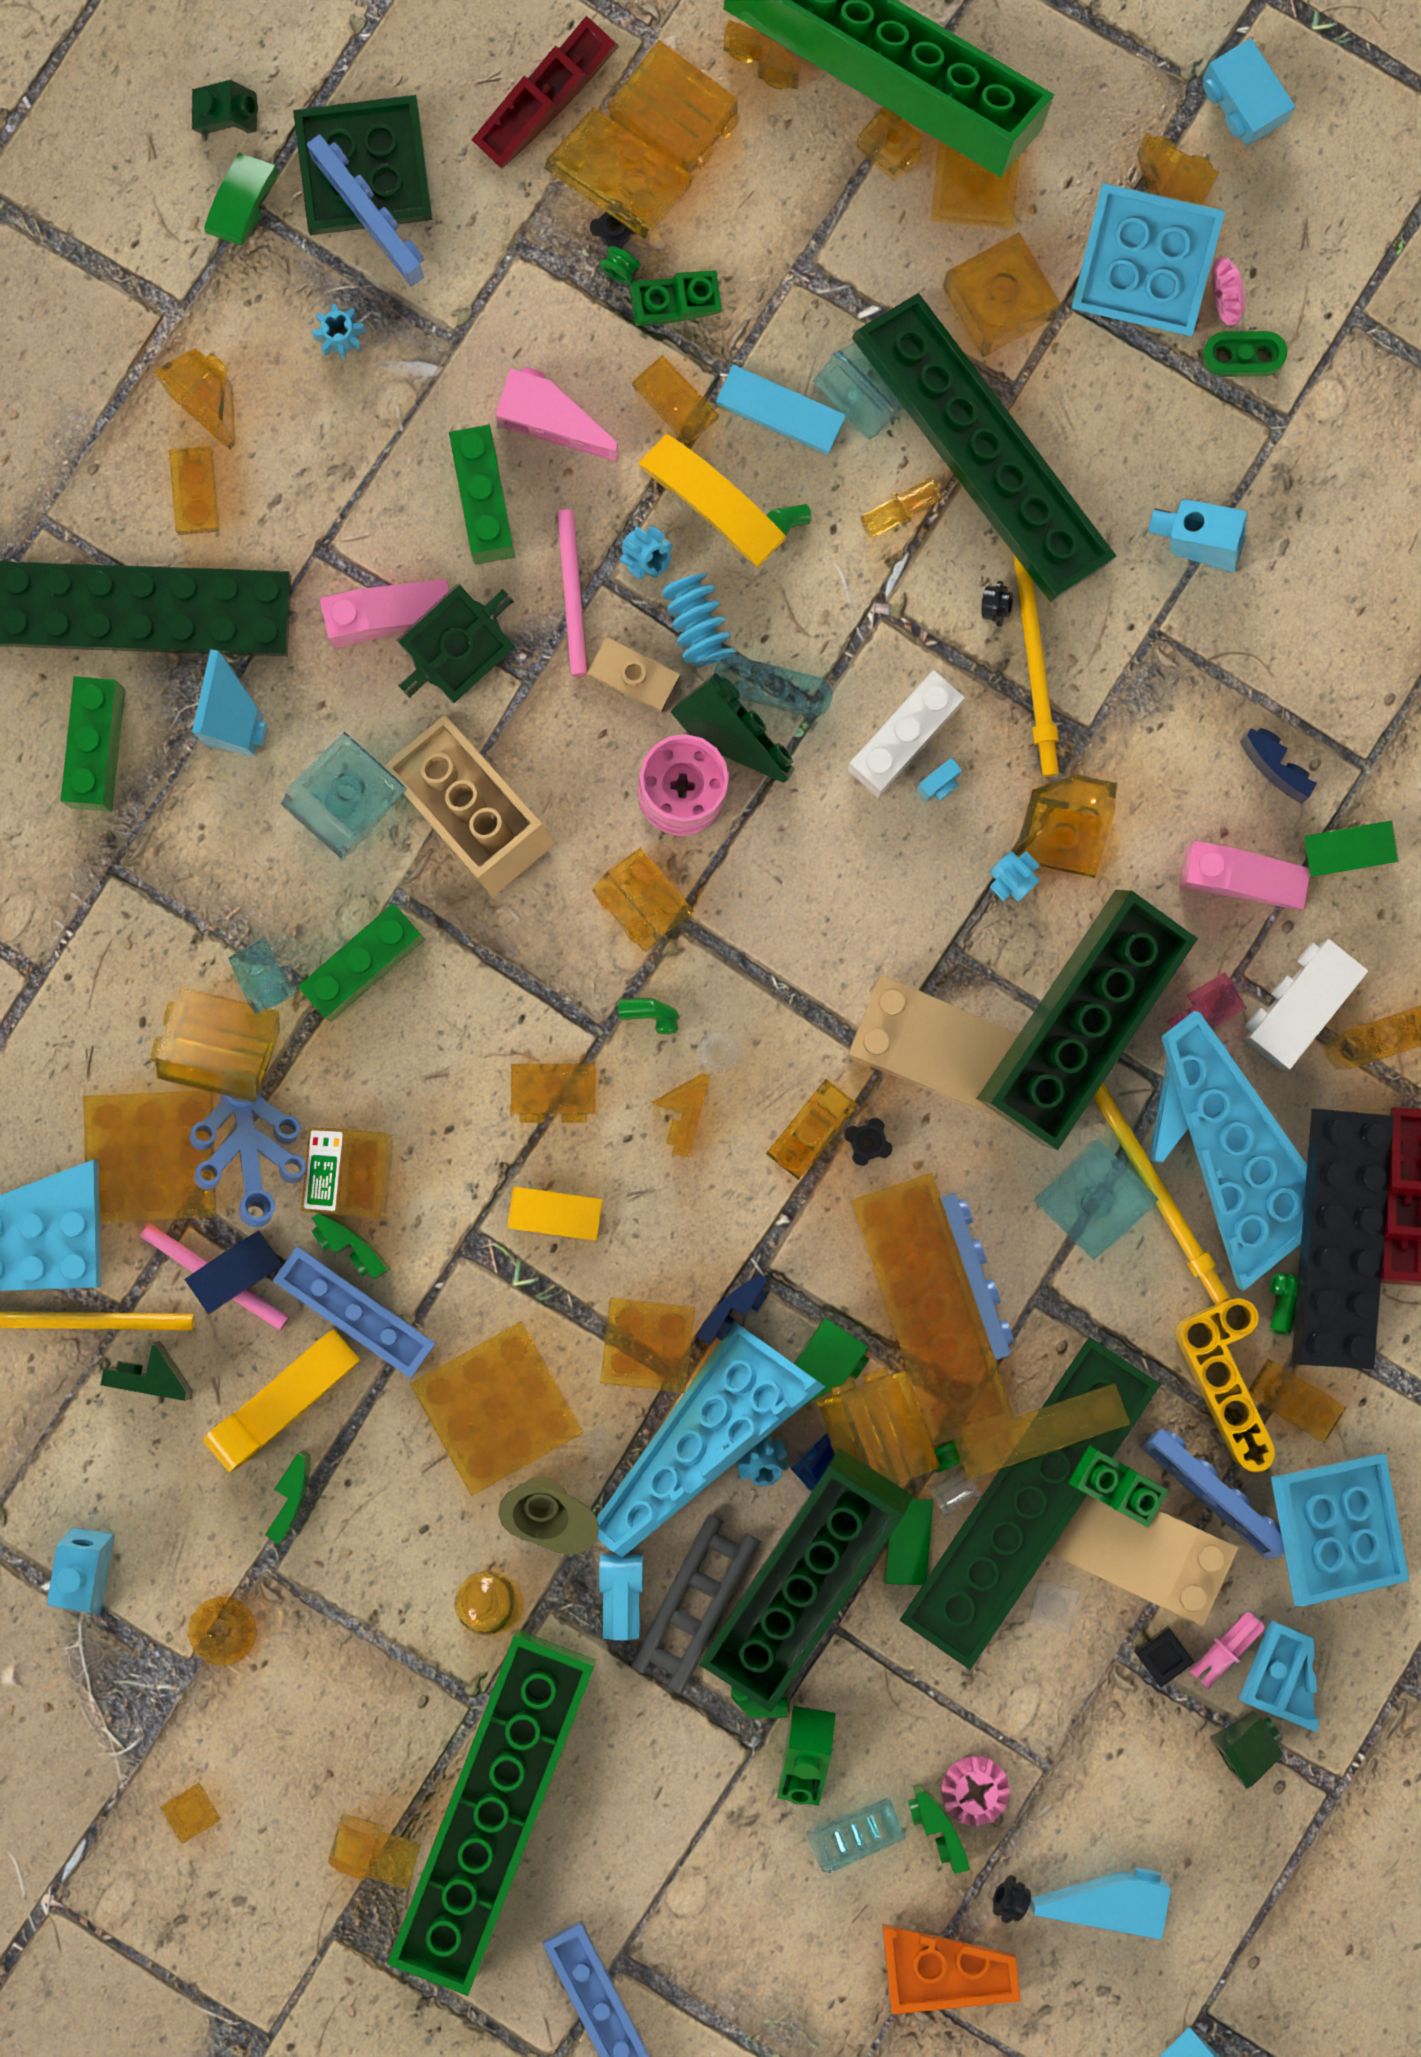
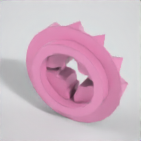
M1228 257L1218 258L1211 269V283L1215 305L1219 312V318L1227 326L1238 324L1241 314L1245 310V297L1241 276L1237 266L1232 264Z
M969 1756L958 1760L947 1770L941 1785V1795L947 1811L958 1822L977 1827L993 1823L1006 1810L1010 1788L1008 1779L998 1764L985 1757ZM969 1775L978 1786L993 1782L983 1792V1801L986 1806L982 1807L974 1798L968 1800L965 1798L959 1801L969 1792L966 1776Z

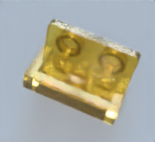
M641 848L608 870L592 889L593 893L598 897L601 906L614 916L625 929L628 938L636 943L644 952L650 950L663 936L685 921L694 912L691 906Z

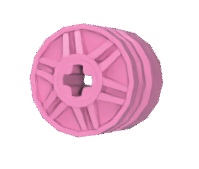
M687 734L669 736L651 748L643 759L637 791L640 809L649 823L663 833L686 836L697 834L714 822L722 810L729 781L726 762L718 749L703 738ZM680 782L685 783L686 790H689L686 798L678 797V792L675 790Z

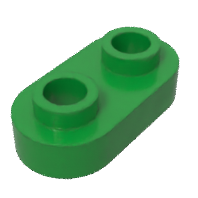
M1222 331L1208 339L1202 351V361L1205 368L1216 376L1264 377L1273 375L1280 370L1287 358L1288 351L1283 338L1274 332ZM1216 352H1226L1229 355V361H1219L1216 358ZM1257 352H1268L1271 358L1270 361L1263 362L1259 360Z

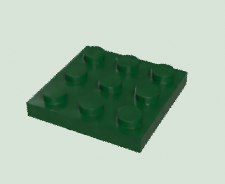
M416 94L293 110L307 226L310 236L366 229L311 158L307 143L319 134L328 145L335 142L349 161V164L345 167L353 178L357 175L363 177L374 194L370 200L378 210L385 207L397 224L433 220Z

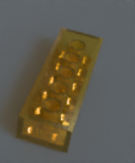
M933 1173L849 1200L930 1443L936 1445L1014 1419L1015 1416Z

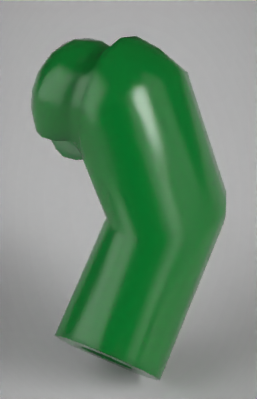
M807 504L773 509L766 515L785 535H787L791 527L808 525L811 522V511Z
M654 998L620 999L618 1013L621 1020L653 1019L656 1020L655 1030L658 1034H675L678 1031L677 1020L680 1019V1016L675 1008Z
M1277 1273L1270 1282V1290L1274 1295H1277L1269 1331L1282 1336H1290L1296 1312L1298 1279L1293 1274Z
M731 1687L732 1699L750 1718L790 1717L789 1696H782L772 1712H769Z

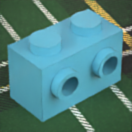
M1252 38L1210 62L1203 76V88L1207 97L1212 103L1219 104L1226 115L1225 122L1229 131L1235 138L1240 137L1246 147L1287 123L1296 107Z

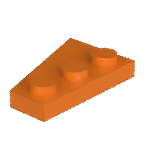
M882 1924L892 2015L1021 2001L1015 1954Z

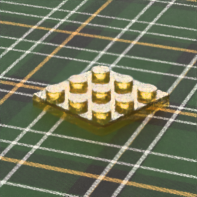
M212 1091L83 1096L85 1162L93 1159L99 1160L100 1223L216 1217V1187L211 1190H204L198 1187L194 1180L197 1166L203 1161H208L213 1156L214 1144L207 1150H198L189 1141L193 1125L204 1121L213 1110ZM205 1131L195 1133L196 1137L201 1141L210 1139V1135ZM204 1170L200 1173L205 1180H213L215 1178V1174L210 1170Z
M522 1321L410 1383L471 1496L584 1433Z

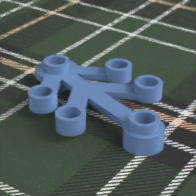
M239 1071L227 1075L222 1080L219 1088L221 1101L204 1121L197 1122L191 1129L189 1135L191 1145L198 1150H207L214 1144L216 1131L234 1113L236 1129L208 1161H203L197 1166L194 1180L201 1189L211 1190L219 1184L222 1171L240 1153L245 1195L239 1206V1215L241 1220L248 1226L262 1227L271 1220L275 1211V1201L262 1188L258 1152L279 1167V1175L287 1183H297L303 1178L306 1171V1163L302 1157L290 1154L254 1127L252 1113L274 1127V1137L282 1144H291L296 1141L301 1126L295 1117L283 1114L261 1097V1085L252 1074ZM242 1089L246 1092L247 1097L243 1099L237 1098L233 1095L232 1091ZM289 1125L294 1129V1133L290 1135L284 1134L280 1130V1126ZM205 1131L210 1135V1139L201 1141L196 1137L195 1133ZM287 1164H295L300 1172L291 1174L286 1170L285 1166ZM204 1170H210L215 1174L216 1178L205 1180L200 1173ZM253 1206L259 1207L263 1211V1215L254 1217L249 1213L248 1209Z

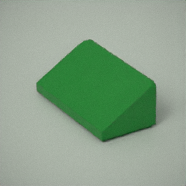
M912 1498L904 1516L888 1538L883 1578L885 1584L923 1585L926 1581L933 1512L932 1499Z

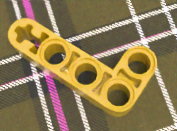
M1228 1298L1217 1305L1213 1304L1184 1318L1178 1324L1175 1336L1232 1460L1243 1469L1260 1472L1266 1470L1273 1463L1275 1458L1274 1445L1227 1347L1228 1344L1253 1332L1258 1325L1259 1316L1257 1309L1251 1302L1245 1299ZM1235 1305L1240 1306L1246 1316L1244 1324L1238 1329L1231 1328L1226 1320L1228 1310ZM1196 1323L1202 1324L1207 1330V1339L1199 1347H1194L1188 1340V1331ZM1219 1362L1225 1368V1378L1219 1385L1213 1386L1207 1381L1206 1370L1212 1363ZM1238 1401L1243 1406V1417L1238 1423L1229 1424L1224 1416L1225 1408L1230 1402ZM1245 1432L1250 1443L1261 1447L1256 1452V1461L1244 1457V1454L1249 1451V1447L1245 1438L1240 1436L1233 1437L1234 1433Z
M334 1328L331 1329L236 1413L228 1416L214 1427L201 1441L229 1473L237 1470L357 1366L361 1359Z

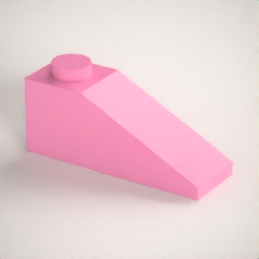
M523 367L521 371L510 368L495 415L498 427L617 462L619 455L618 443L552 381L545 379L544 373L528 367Z
M446 579L362 588L319 598L328 639L335 649L404 633L438 602L449 589Z
M1193 841L1185 850L1179 888L1304 910L1310 870L1307 867L1237 848Z

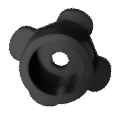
M611 202L606 205V212L599 219L591 221L590 231L592 235L599 236L607 247L615 246L623 249L631 235L638 233L639 221L625 214L620 203ZM615 223L619 227L617 230H612L611 225Z
M997 581L996 587H985L981 613L983 619L996 622L997 627H1002L1004 617H1010L1013 594L1008 592L1007 586H1003V581Z
M872 1118L866 1125L860 1127L850 1126L846 1129L844 1137L846 1141L851 1143L854 1152L852 1160L855 1164L864 1166L870 1159L876 1157L887 1158L891 1154L892 1145L886 1141L885 1134L883 1133L885 1125L882 1120ZM871 1138L872 1145L866 1146L864 1140Z
M1009 1875L1004 1883L997 1887L994 1893L993 1914L1001 1915V1920L1004 1923H1009L1011 1920H1021L1030 1906V1890L1025 1887V1884L1017 1883L1015 1876Z

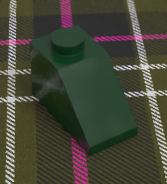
M1254 1711L1210 1737L1231 1774L1246 1789L1253 1786L1283 1756L1282 1751L1277 1745L1279 1741L1283 1740L1278 1729L1269 1717L1262 1720Z

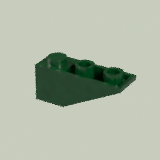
M716 672L680 700L670 711L689 735L705 739L716 747L724 757L783 783L790 778L795 770L791 765L793 759L786 748L780 743L774 744L765 733L767 728L763 720L754 711L748 712L738 700L740 694L736 687L727 678L721 679Z

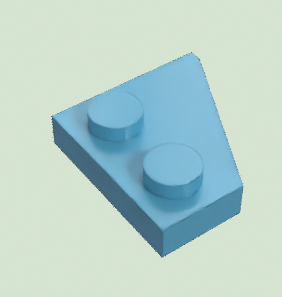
M1270 1620L1238 1699L1248 1705L1317 1732L1319 1719L1314 1714L1313 1693L1317 1692L1316 1675L1312 1669L1315 1659L1314 1638Z

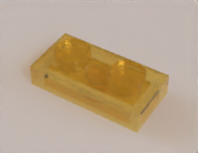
M663 355L632 381V387L687 446L695 441L719 418V414Z
M204 446L169 450L176 533L178 535L220 532L212 448Z

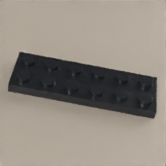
M1311 1109L1292 1350L1293 1364L1374 1369L1394 1116Z

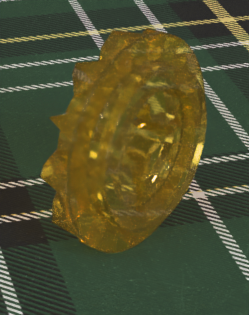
M216 1597L204 1602L196 1609L190 1618L187 1636L193 1653L202 1658L206 1664L225 1667L241 1661L251 1651L256 1640L257 1627L252 1612L245 1604L230 1597ZM219 1614H221V1620H224L225 1627L232 1628L233 1630L239 1629L240 1631L226 1638L224 1650H222V1644H219L218 1637L211 1636V1634L205 1635V1632L217 1627L218 1620L220 1619Z

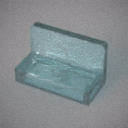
M855 342L834 353L813 380L822 392L869 440L876 437L897 412L904 409Z

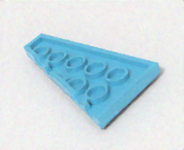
M1193 1011L1164 1034L1161 1039L1237 1288L1244 1291L1301 1244L1307 1164L1202 1014Z
M90 1160L0 1195V1291L101 1287L99 1160Z
M734 1322L598 1515L599 1533L597 1539L612 1552L624 1557L824 1389L825 1386L747 1329Z

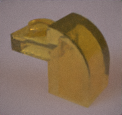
M343 1813L337 1826L328 1857V1864L336 1870L360 1880H365L367 1877L408 1889L421 1843L382 1832L384 1827L382 1824Z

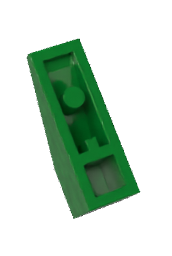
M826 1318L822 1320L793 1363L825 1386L805 1405L844 1384L849 1376L856 1380L870 1359L864 1355L868 1349L866 1345Z

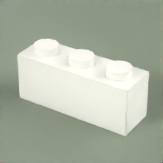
M933 670L852 759L847 771L879 798L961 707L965 697Z
M1330 939L1320 943L1319 946L1314 942L1309 945L1297 960L1302 965L1293 978L1286 975L1272 991L1271 995L1276 999L1267 1011L1260 1007L1245 1025L1250 1032L1243 1041L1282 1072L1291 1069L1368 973L1365 967Z

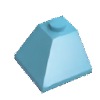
M210 649L192 733L205 746L255 756L256 747L263 746L267 722L262 721L263 714L230 664L219 651Z

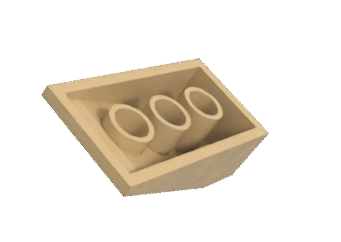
M445 714L381 767L492 898L556 844L541 821Z
M880 975L847 1058L1003 1119L976 1098L1019 1034Z
M1088 1495L1049 1554L1204 1627L1239 1547L1160 1510L1157 1511L1149 1528Z

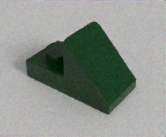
M160 1341L152 1343L146 1373H142L143 1365L126 1361H117L116 1368L109 1367L103 1369L101 1386L182 1401L192 1398V1388Z

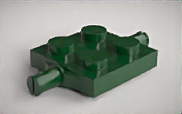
M456 584L396 639L399 645L411 657L416 668L398 687L411 698L426 682L437 686L452 703L458 701L515 648L501 631L496 619L509 605L514 603L513 599L501 589L484 606L473 600L460 584Z

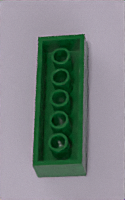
M1115 890L976 1099L1042 1146L1059 1150L1198 938L1132 890Z
M839 1448L711 1642L699 1665L769 1712H772L904 1516L913 1495L842 1448Z

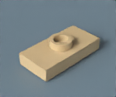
M608 637L605 638L587 672V676L659 713L663 712L680 679L679 673Z

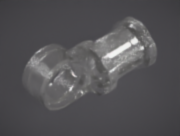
M997 1442L987 1444L971 1453L970 1458L963 1461L964 1463L957 1467V1473L936 1485L932 1482L926 1485L932 1499L945 1519L951 1516V1510L969 1499H980L982 1496L975 1482L1007 1462Z

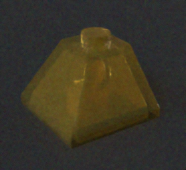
M196 348L160 366L154 373L168 396L224 446L231 450L235 445L233 387L225 375L229 371L227 366L214 354L210 353L205 357Z
M1075 774L1032 789L1015 854L1020 857L1027 851L1041 867L1095 878L1115 813L1117 783Z

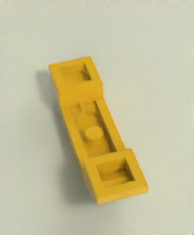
M665 434L638 462L639 467L667 491L672 490L721 532L726 537L728 543L757 568L786 540V535L738 488L700 456L670 435Z

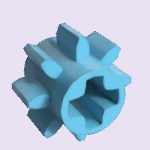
M332 304V311L328 312L325 316L317 313L316 317L321 324V329L312 331V335L316 341L325 340L321 348L325 356L334 351L340 354L342 360H345L346 352L352 348L359 351L362 349L357 340V335H361L366 331L363 323L352 324L356 318L353 308L344 313L338 310L336 304ZM344 327L347 332L344 336L340 333L333 336L331 333L334 328L341 331Z
M637 526L635 531L626 536L622 541L623 555L619 559L629 567L628 572L641 580L645 573L657 578L658 574L666 570L670 564L671 554L669 550L673 547V544L664 538L665 533L654 526H651L646 533Z
M1011 850L989 871L996 879L990 888L1002 901L1011 894L1019 902L1040 881L1033 873L1040 864L1027 851L1018 857Z
M768 1435L736 1462L740 1478L743 1480L751 1477L752 1482L758 1486H768L777 1482L782 1476V1470L789 1468L786 1459L788 1454L783 1440L779 1439L773 1442L771 1436Z

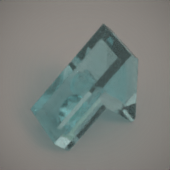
M265 937L228 957L246 1000L255 1014L266 1012L296 993L294 986Z

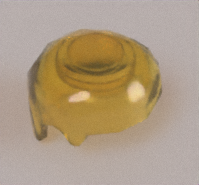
M487 1570L470 1574L457 1588L454 1601L455 1613L459 1617V1622L473 1633L483 1636H496L510 1631L521 1619L524 1599L515 1580L499 1572Z

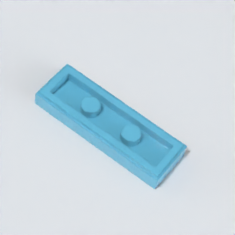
M732 365L716 400V406L828 456L846 418V415L736 365Z

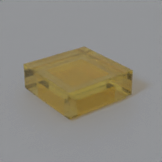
M199 1782L160 1806L181 1844L221 1819Z

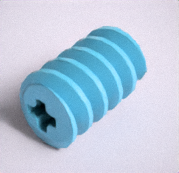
M707 573L679 579L670 583L662 591L663 599L672 601L667 606L668 614L679 616L672 622V627L677 632H683L677 638V642L680 647L688 648L682 654V658L686 663H695L692 667L711 665L736 653L735 648H722L721 644L730 638L731 635L730 632H717L716 630L726 619L725 616L711 615V612L721 604L720 601H707L706 596L716 589L715 585L701 584V580L708 576Z

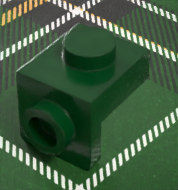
M232 80L192 89V130L202 135L231 127H236L246 133L256 132L258 113L256 92Z

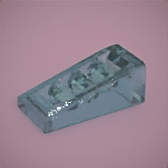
M885 1798L806 1831L820 1869L826 1873H832L906 1839L890 1798ZM877 1813L880 1814L888 1834L884 1837L880 1836L873 1815ZM862 1820L872 1841L865 1844L857 1824ZM846 1827L855 1847L852 1850L848 1849L841 1832ZM829 1835L832 1836L839 1854L835 1857L832 1856L825 1838Z

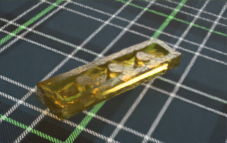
M1114 1383L954 1438L953 1443L968 1481L1128 1426L1130 1422Z

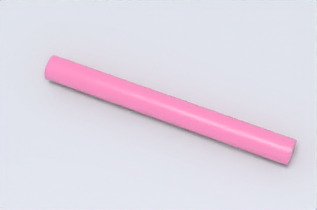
M566 509L558 511L557 517L571 676L580 677L587 675L574 511Z
M151 1223L145 1227L140 1235L142 1239L193 1273L208 1263ZM249 1289L233 1298L234 1301L279 1331L282 1330L289 1319V1316Z

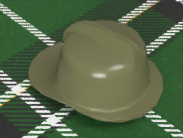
M536 1477L520 1483L518 1487L506 1493L499 1505L498 1516L500 1522L511 1535L553 1552L564 1555L581 1554L590 1549L598 1538L599 1524L596 1515L588 1505L569 1496L565 1488L551 1478Z

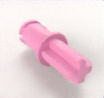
M1245 1612L1220 1639L1218 1637L1213 1639L1216 1643L1189 1669L1190 1672L1198 1678L1211 1666L1210 1672L1200 1681L1205 1687L1210 1689L1213 1683L1234 1662L1237 1664L1241 1662L1239 1657L1264 1632L1265 1627L1254 1614Z

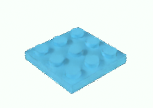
M1102 182L1071 309L1193 337L1225 210Z
M1373 1454L1271 1477L1294 1606H1307L1410 1581L1386 1454Z

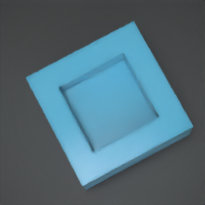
M951 757L920 782L916 791L926 803L934 796L941 801L959 786L955 779L959 777L962 770Z

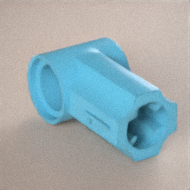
M600 1554L599 1589L600 1593H603V1639H639L641 1621L640 1593H643V1554H626L624 1557L617 1554Z

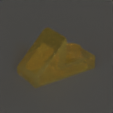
M702 1073L650 1103L651 1106L682 1114L681 1121L672 1120L666 1144L674 1146L672 1155L689 1159L710 1075Z

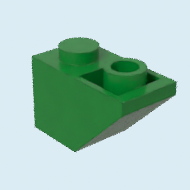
M793 1706L787 1732L777 1799L788 1800L799 1805L811 1804L819 1806L832 1754L836 1713Z

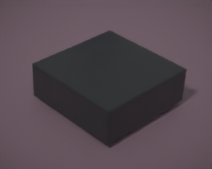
M1168 1626L1134 1650V1653L1160 1688L1195 1663Z

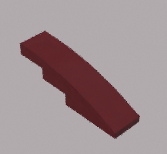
M585 16L560 48L555 45L529 78L525 75L521 78L471 140L503 169L573 100L619 48V45L592 19Z
M1392 1107L1390 1116H1394L1381 1283L1421 1286V1109Z

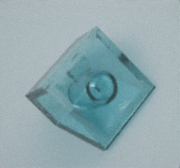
M344 732L289 786L281 805L339 858L344 860L372 832L403 795L407 787Z
M1099 1139L1091 1141L1033 1201L1095 1260L1124 1235L1159 1199Z

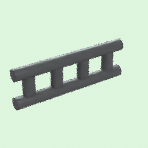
M708 1514L630 1664L631 1668L642 1674H645L650 1663L672 1673L673 1676L668 1687L680 1694H683L761 1543L759 1539L747 1533L741 1544L719 1534L718 1531L724 1521L711 1514ZM710 1548L732 1559L721 1583L698 1571ZM690 1586L713 1598L701 1621L679 1610ZM670 1624L693 1636L681 1659L659 1648Z

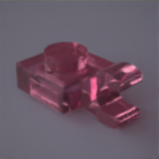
M1226 972L1187 994L1193 1006L1166 1022L1170 1029H1172L1190 1013L1196 1011L1202 1014L1211 1029L1247 1009Z

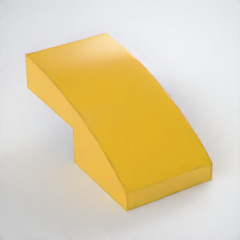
M513 1186L507 1228L597 1241L603 1199Z

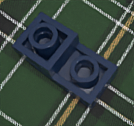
M1250 728L1240 741L1250 760L1275 787L1302 804L1310 797L1317 783L1308 779L1310 774L1302 767L1293 763H1287L1286 766L1280 763L1288 748L1279 744L1281 739L1276 734L1263 728H1259L1257 731Z
M258 1230L184 1280L206 1312L212 1314L243 1291L250 1289L282 1267L283 1264L260 1230Z
M758 1275L736 1288L710 1313L695 1336L708 1344H711L714 1337L722 1341L734 1321V1318L727 1315L731 1308L747 1316L750 1309L758 1313L770 1290L763 1287L768 1279Z

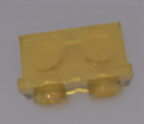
M511 1064L510 1114L519 1115V1123H545V1115H562V1123H587V1115H596V1064Z

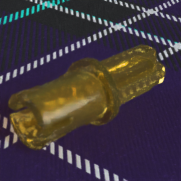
M928 477L925 481L900 495L897 492L891 494V500L862 515L861 523L864 531L869 537H875L902 521L905 523L911 522V516L936 502L942 501L940 491L936 493L934 491L938 486L931 477Z

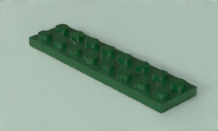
M919 293L856 330L852 337L854 342L1050 603L1114 560L1116 554Z
M0 561V647L209 654L210 649L225 655L288 657L291 573L289 571Z
M1088 1337L899 1621L971 1670L1088 1496V1494L1068 1483L1088 1446L1113 1458L1161 1384L1091 1337Z

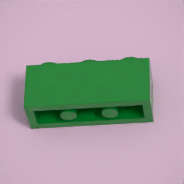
M490 424L450 431L449 437L474 564L515 558Z
M74 676L60 799L62 803L70 808L112 812L125 688L117 680Z
M392 903L297 987L323 1017L332 1022L426 939L399 908Z

